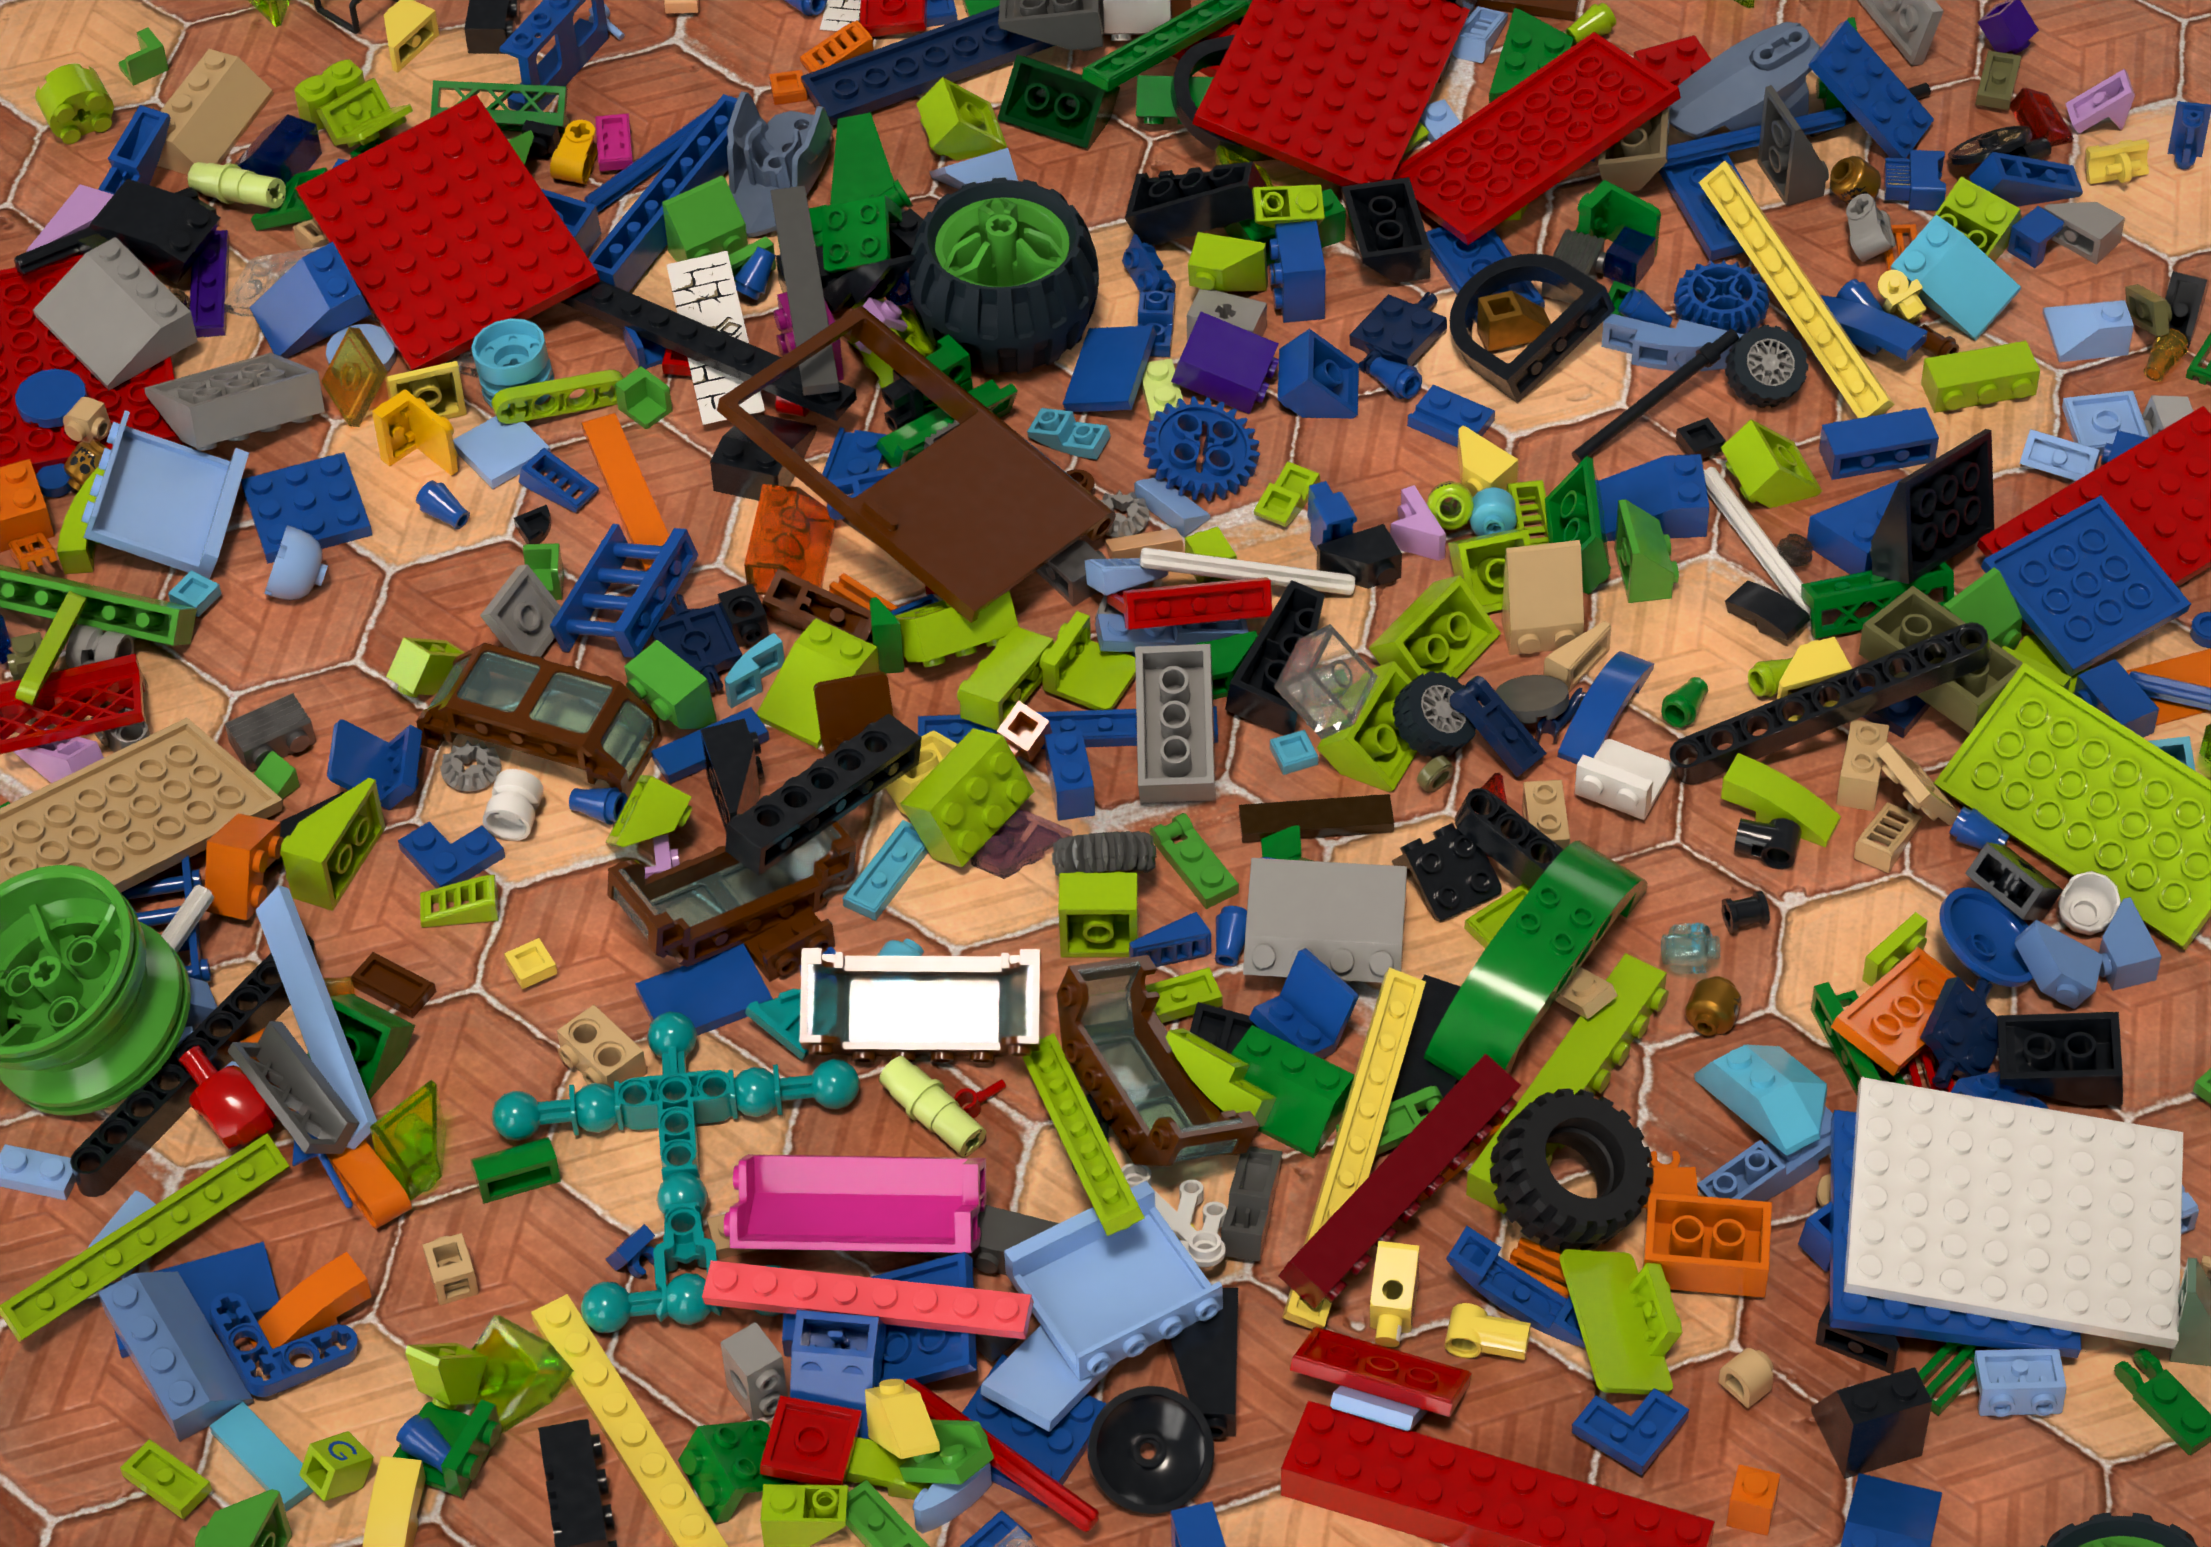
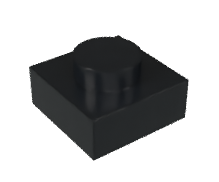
M526 120L521 129L522 134L531 130L534 135L529 153L552 158L555 149H557L560 143L558 126Z
M1708 417L1678 428L1676 431V440L1688 455L1701 454L1702 459L1722 452L1720 447L1726 443L1724 437Z

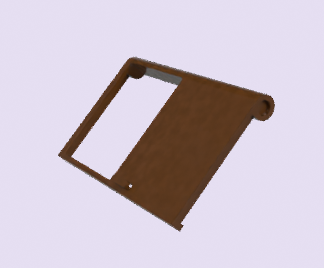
M863 306L848 309L839 320L719 398L717 411L970 623L978 619L981 610L1084 535L1092 541L1100 539L1109 530L1116 517L1114 511ZM842 336L851 343L860 341L960 423L959 426L854 498L847 496L739 406Z

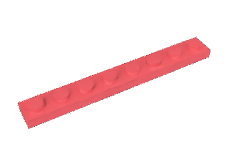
M712 1260L702 1294L705 1305L795 1315L797 1310L874 1316L879 1317L887 1325L1025 1340L1034 1303L1030 1294Z

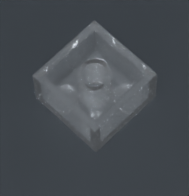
M1329 624L1298 639L1274 688L1305 720L1307 725L1321 739H1324L1355 724L1378 676L1335 628Z

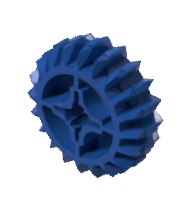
M1723 259L1721 264H1715L1709 260L1706 266L1697 263L1694 270H1686L1683 278H1679V283L1674 293V304L1678 319L1727 331L1733 329L1736 333L1744 334L1764 323L1767 309L1769 308V298L1766 283L1762 282L1760 274H1752L1751 267L1740 268L1738 261L1733 265H1729Z

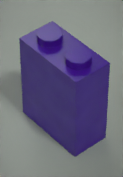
M1200 311L1171 382L1216 401H1222L1228 406L1250 414L1254 402L1262 404L1269 387V384L1264 382L1265 377L1272 379L1278 366L1279 359L1275 358L1274 354L1279 343Z

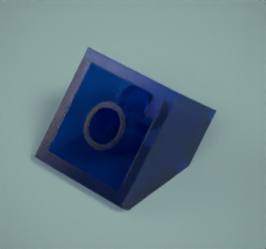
M287 114L265 128L235 164L244 170L253 171L259 175L281 179L286 185L295 174L308 171L321 156L322 150L317 125Z

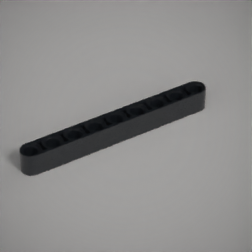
M1969 622L1683 737L1674 742L1669 752L1675 775L1684 784L1700 783L1727 772L1737 753L1754 760L1979 670L1989 663L1992 655L1987 630L1978 623ZM1972 643L1980 644V646H1978L1975 649L1965 648L1967 645ZM1934 658H1944L1940 663H1930ZM1900 672L1909 673L1907 676L1903 678L1894 677L1896 674ZM1863 687H1874L1869 692H1859V690ZM1828 701H1838L1834 706H1823ZM1794 715H1802V718L1797 721H1788ZM1757 730H1767L1766 733L1762 735H1752ZM1722 744H1732L1725 750L1717 749ZM1687 758H1696L1691 764H1681Z
M307 935L315 959L320 969V964L314 941L310 936ZM272 953L172 1052L162 1068L146 1084L135 1090L74 1151L70 1164L78 1189L83 1195L98 1197L108 1192L191 1107L189 1097L198 1087V1084L179 1062L180 1057L185 1052L195 1046H200L205 1056L217 1071H220L231 1061H234L228 1053L232 1042H240L265 1028L269 1021H275L291 1005Z

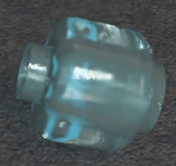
M1705 923L1673 924L1668 934L1662 935L1661 955L1663 964L1669 965L1676 974L1707 973L1712 967L1713 959L1720 958L1719 937L1712 936L1709 926Z

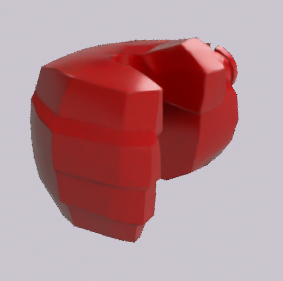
M200 1046L189 1049L180 1057V1064L186 1068L198 1084V1087L189 1097L190 1105L199 1116L204 1117L229 1152L245 1148L267 1133L269 1135L275 1130L274 1123L278 1119L240 1067L232 1065L217 1071L202 1052Z

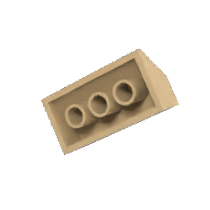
M208 49L161 109V112L169 114L171 119L157 166L188 175L194 163L221 164L273 96L272 89L239 57Z

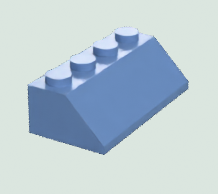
M178 1271L134 1273L98 1292L107 1318L179 1442L207 1428L241 1402H244L247 1406L254 1402Z

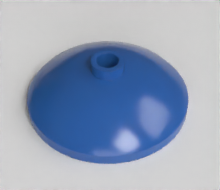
M1976 888L1956 889L1943 900L1939 912L1943 936L1953 954L1967 969L1978 977L2000 986L2019 987L2033 979L2014 944L2016 937L2028 927L2021 917L1990 893Z

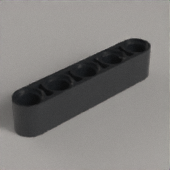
M1477 788L1471 790L1455 815V825L1464 836L1530 888L1533 887L1548 866L1564 850L1487 789Z

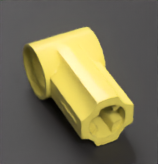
M1457 1304L1451 1311L1444 1344L1445 1349L1450 1354L1460 1358H1475L1482 1352L1525 1360L1531 1323L1488 1316L1483 1308L1474 1304Z

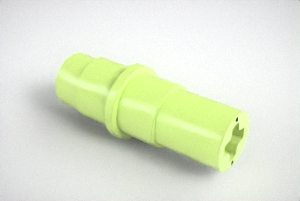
M197 162L191 166L188 172L189 187L205 196L217 198L221 203L232 204L237 202L276 209L282 205L286 196V186L281 179L259 175L253 171L244 170L236 164L227 163L220 165Z
M903 1056L894 1058L885 1066L880 1074L879 1082L906 1109L905 1112L910 1119L919 1120L928 1130L936 1133L962 1157L969 1156L979 1148L986 1137V1130L944 1090V1084L940 1080L931 1079L923 1070L913 1065Z

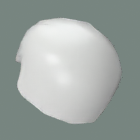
M2093 871L2073 876L2062 891L2058 902L2059 915L2062 922L2072 931L2092 935L2105 931L2121 904L2117 885L2106 875Z

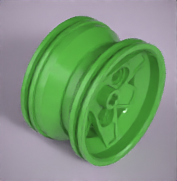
M53 865L29 870L0 884V1080L25 1104L41 1112L53 1115L70 1116L92 1113L127 1098L135 1090L146 1084L162 1068L183 1034L191 1000L189 977L183 961L159 933L146 924L139 922L137 914L128 900L110 881L95 871L73 865ZM10 1024H16L9 1030Z

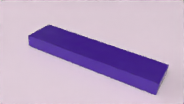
M228 230L216 231L212 241L192 265L190 311L197 338L226 335L229 261Z

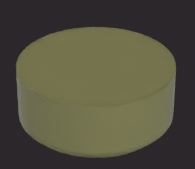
M1438 756L1427 763L1420 771L1417 783L1426 792H1435L1451 778L1454 766L1445 756Z

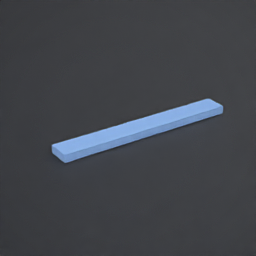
M278 885L255 911L310 1058L359 1121L358 1127L346 1148L356 1149L379 1124L290 890Z

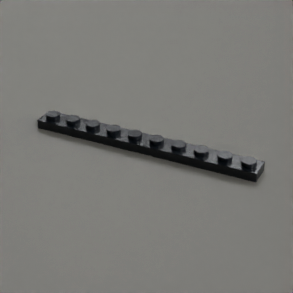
M601 280L561 301L565 305L625 330L626 326L644 339L744 382L781 358ZM799 365L763 389L835 421L857 400L856 390L838 382L839 391L803 396Z

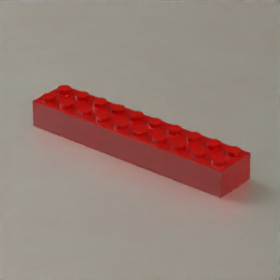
M1309 1400L1281 1467V1496L1450 1547L1712 1546L1715 1524L1713 1520L1417 1432L1405 1431Z

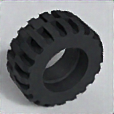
M1567 1088L1558 1089L1554 1094L1547 1092L1538 1096L1502 1129L1497 1137L1498 1143L1493 1147L1491 1153V1161L1495 1163L1490 1169L1491 1182L1498 1185L1494 1194L1498 1203H1504L1508 1210L1504 1213L1511 1223L1516 1221L1522 1227L1520 1232L1529 1239L1535 1236L1540 1239V1245L1550 1249L1560 1245L1561 1251L1565 1249L1578 1250L1579 1248L1581 1250H1592L1601 1243L1605 1244L1615 1237L1641 1213V1208L1648 1202V1197L1651 1193L1649 1186L1653 1183L1654 1176L1653 1168L1647 1166L1652 1161L1650 1149L1642 1144V1140L1645 1137L1640 1128H1634L1628 1121L1631 1117L1623 1109L1619 1112L1613 1108L1614 1102L1603 1096L1599 1100L1593 1098V1092L1582 1089L1575 1095L1572 1089ZM1546 1143H1559L1571 1147L1587 1160L1597 1181L1596 1198L1577 1196L1558 1183L1552 1175L1546 1160Z

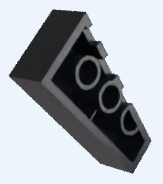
M1253 161L1216 165L1209 172H1203L1200 167L1189 168L1187 173L1182 175H1174L1172 170L1160 171L1159 177L1149 178L1147 173L1136 174L1125 220L1133 233L1138 235L1142 243L1152 246L1163 245L1175 239L1195 236L1198 232L1224 228L1233 223L1255 219L1252 189L1253 187L1268 186Z

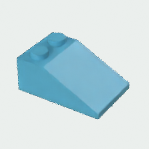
M1938 215L1933 217L1891 265V270H1898L1907 277L1909 286L1912 281L1918 279L1923 287L1918 296L1922 303L1975 341L2021 290V286L1968 237Z

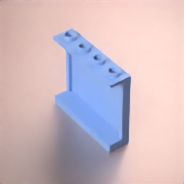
M125 410L120 424L112 423L106 441L113 444L111 450L104 448L98 466L99 469L105 471L103 476L96 474L89 494L95 496L96 499L94 503L88 501L81 519V522L87 523L83 538L188 573L192 570L210 579L220 554L249 452L235 448L231 460L228 461L126 426L130 412Z
M1147 1180L1130 1188L1145 1219L1134 1223L1125 1230L1107 1236L1094 1207L1004 1250L1007 1277L1018 1293L1032 1295L1034 1301L1032 1313L1079 1381L1091 1375H1100L1107 1371L1111 1365L1127 1357L1138 1356L1152 1344L1162 1339H1171L1177 1336L1184 1328L1198 1321L1209 1320L1218 1311L1223 1309L1222 1284L1219 1281L1211 1285L1155 1207V1191Z

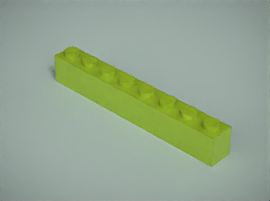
M1624 954L1606 979L1607 982L1613 985L1618 996L1589 1019L1580 1015L1469 1169L1467 1174V1196L1503 1214L1508 1211L1504 1203H1498L1494 1194L1498 1185L1497 1183H1492L1490 1177V1169L1495 1165L1491 1161V1153L1493 1147L1498 1143L1497 1137L1500 1132L1530 1102L1532 1103L1538 1096L1547 1092L1554 1094L1558 1089L1569 1088L1573 1090L1574 1095L1580 1089L1593 1092L1594 1095L1596 1092L1602 1093L1610 1081L1611 1071L1615 1065L1621 1066L1625 1062L1630 1052L1632 1041L1635 1037L1640 1039L1646 1032L1650 1021L1649 1017L1654 1010L1659 1012L1664 1007L1669 995V991L1665 989L1666 972L1631 955ZM1546 1143L1548 1166L1551 1164L1552 1154L1556 1148L1562 1149L1565 1145Z

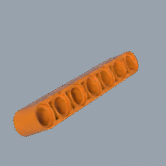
M265 1028L240 1042L258 1043ZM250 1057V1058H252V1059H254V1060L260 1062V1061L257 1059V1057ZM365 1139L356 1149L345 1148L342 1154H326L351 1201L373 1228L378 1229L412 1209L410 1199L402 1185Z

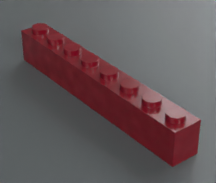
M1485 1053L1295 1254L1278 1277L1314 1309L1324 1299L1332 1303L1347 1286L1343 1281L1344 1277L1349 1272L1357 1276L1372 1260L1367 1254L1374 1245L1378 1247V1241L1389 1242L1397 1233L1392 1226L1399 1219L1407 1223L1422 1206L1416 1200L1423 1193L1430 1198L1446 1180L1441 1175L1447 1167L1455 1171L1469 1156L1470 1153L1465 1148L1471 1141L1478 1146L1494 1129L1489 1122L1495 1116L1503 1120L1518 1102L1512 1097L1522 1085Z

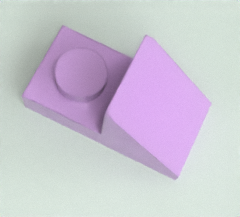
M2123 69L2065 104L2072 126L2079 134L2107 117H2110L2119 129L2122 130L2135 94L2128 73Z
M1415 485L1401 489V505L1397 508L1400 520L1394 521L1390 525V535L1401 551L1438 561L1445 559L1446 533Z

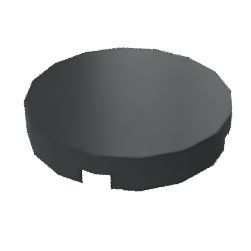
M1520 676L1506 681L1496 690L1500 698L1520 722L1524 724L1537 722V717L1546 716L1547 720L1554 719L1564 713L1569 706L1567 685L1560 679L1551 676Z

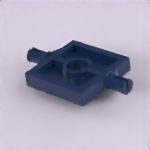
M1426 292L1418 303L1412 304L1388 294L1349 335L1350 346L1365 351L1368 354L1359 363L1360 370L1370 374V366L1378 357L1412 366L1447 329L1446 317L1429 311L1437 303V297L1433 293L1430 295V292Z
M677 594V600L674 596L670 602L674 614L658 622L651 634L653 642L656 640L660 641L706 677L710 692L715 693V687L718 692L723 688V683L717 672L732 668L742 657V653L719 603L701 609H688L683 595Z
M1958 976L1947 979L1920 1036L1939 1061V1067L1932 1079V1083H1936L1935 1086L1938 1088H1947L1953 1074L1960 1079L1987 1074L1999 1048L1997 1016L1986 1005V999L1990 990H1992L1993 984H1988L1990 981L1986 979H1977L1973 991Z

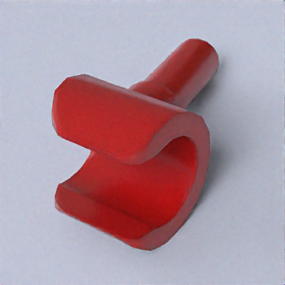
M1001 1079L977 1093L972 1089L964 1088L955 1094L954 1099L959 1103L960 1107L971 1102L963 1110L972 1118H975L980 1114V1104L1005 1089L1006 1084Z

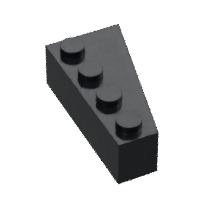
M1290 581L1232 678L1225 710L1279 734L1287 735L1294 733L1325 597L1324 593L1296 581Z
M588 1419L538 1428L547 1480L546 1487L551 1510L550 1515L555 1547H618L617 1540L608 1541L607 1531L615 1529L611 1504L602 1505L601 1495L609 1494L605 1469L597 1470L595 1460L603 1459L600 1435H591Z

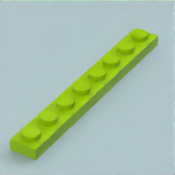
M1055 1033L1040 1039V1050L1033 1051L1031 1056L1022 1058L1107 1236L1131 1227L1134 1223L1145 1219L1065 1057Z
M268 1133L2 1303L0 1305V1315L17 1340L21 1342L289 1167V1164Z

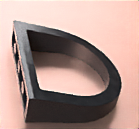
M1235 35L1205 40L1187 50L1176 66L1170 91L1174 110L1184 127L1202 144L1224 156L1243 161L1276 160L1192 124L1198 108L1190 95L1189 79L1203 68L1219 66Z
M1520 254L1498 260L1486 266L1465 283L1457 294L1451 308L1450 330L1463 359L1470 368L1518 403L1616 309L1605 286L1565 261L1544 254ZM1523 281L1545 282L1562 289L1576 299L1511 363H1506L1472 339V324L1478 310V298L1489 296L1507 285Z

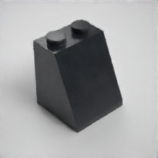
M1914 1367L1836 1390L1813 1405L1811 1412L1843 1478L1846 1479L1859 1473L1863 1474L1922 1456L1932 1399Z

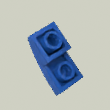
M1140 291L1138 326L1153 325L1157 333L1150 356L1170 357L1175 293Z

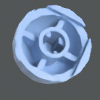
M287 525L264 594L290 601L301 599L308 595L314 584L321 586L328 565L321 563L323 551L319 542L312 535Z

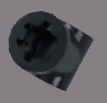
M1741 818L1734 852L1761 857L1764 864L1774 869H1788L1795 862L1802 831L1797 823L1786 818L1773 819L1769 824Z

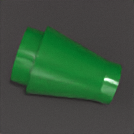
M1692 677L1687 683L1667 695L1663 699L1661 709L1665 721L1674 727H1683L1693 723L1703 698L1708 693L1706 682L1701 678Z

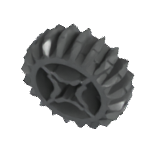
M1116 831L1067 836L1053 843L1054 853H1052V863L1055 866V875L1059 876V873H1112L1118 871L1137 873L1139 875L1154 869L1155 858H1157L1153 836L1140 831Z

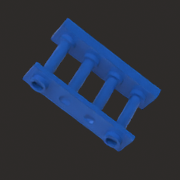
M612 524L550 624V628L562 652H569L579 635L615 637L624 657L635 658L640 654L699 556L687 529L674 528L665 544L659 546L628 543L620 525ZM626 558L654 560L648 571L620 569ZM611 583L639 585L632 597L604 595ZM595 609L623 611L616 623L589 621Z
M188 855L182 859L183 876L141 882L121 892V894L127 900L184 891L186 900L196 885L203 886L199 869H192ZM181 906L136 914L139 922L147 926L168 924ZM198 922L178 952L190 950L191 965L185 966L188 977L210 982V965L208 958L202 959Z

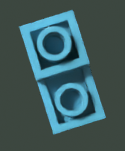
M1047 408L1040 409L1027 431L1028 437L1045 446L1070 455L1094 460L1098 459L1111 437L1107 425L1076 422L1073 411Z

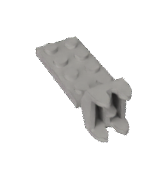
M1858 0L1912 66L1924 63L1944 12L1935 0Z

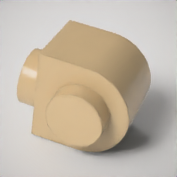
M81 397L63 417L66 434L77 442L90 443L92 439L100 442L108 435L112 426L105 404L89 397Z
M1746 1348L1720 1369L1718 1382L1744 1406L1750 1408L1772 1390L1773 1364L1764 1352Z

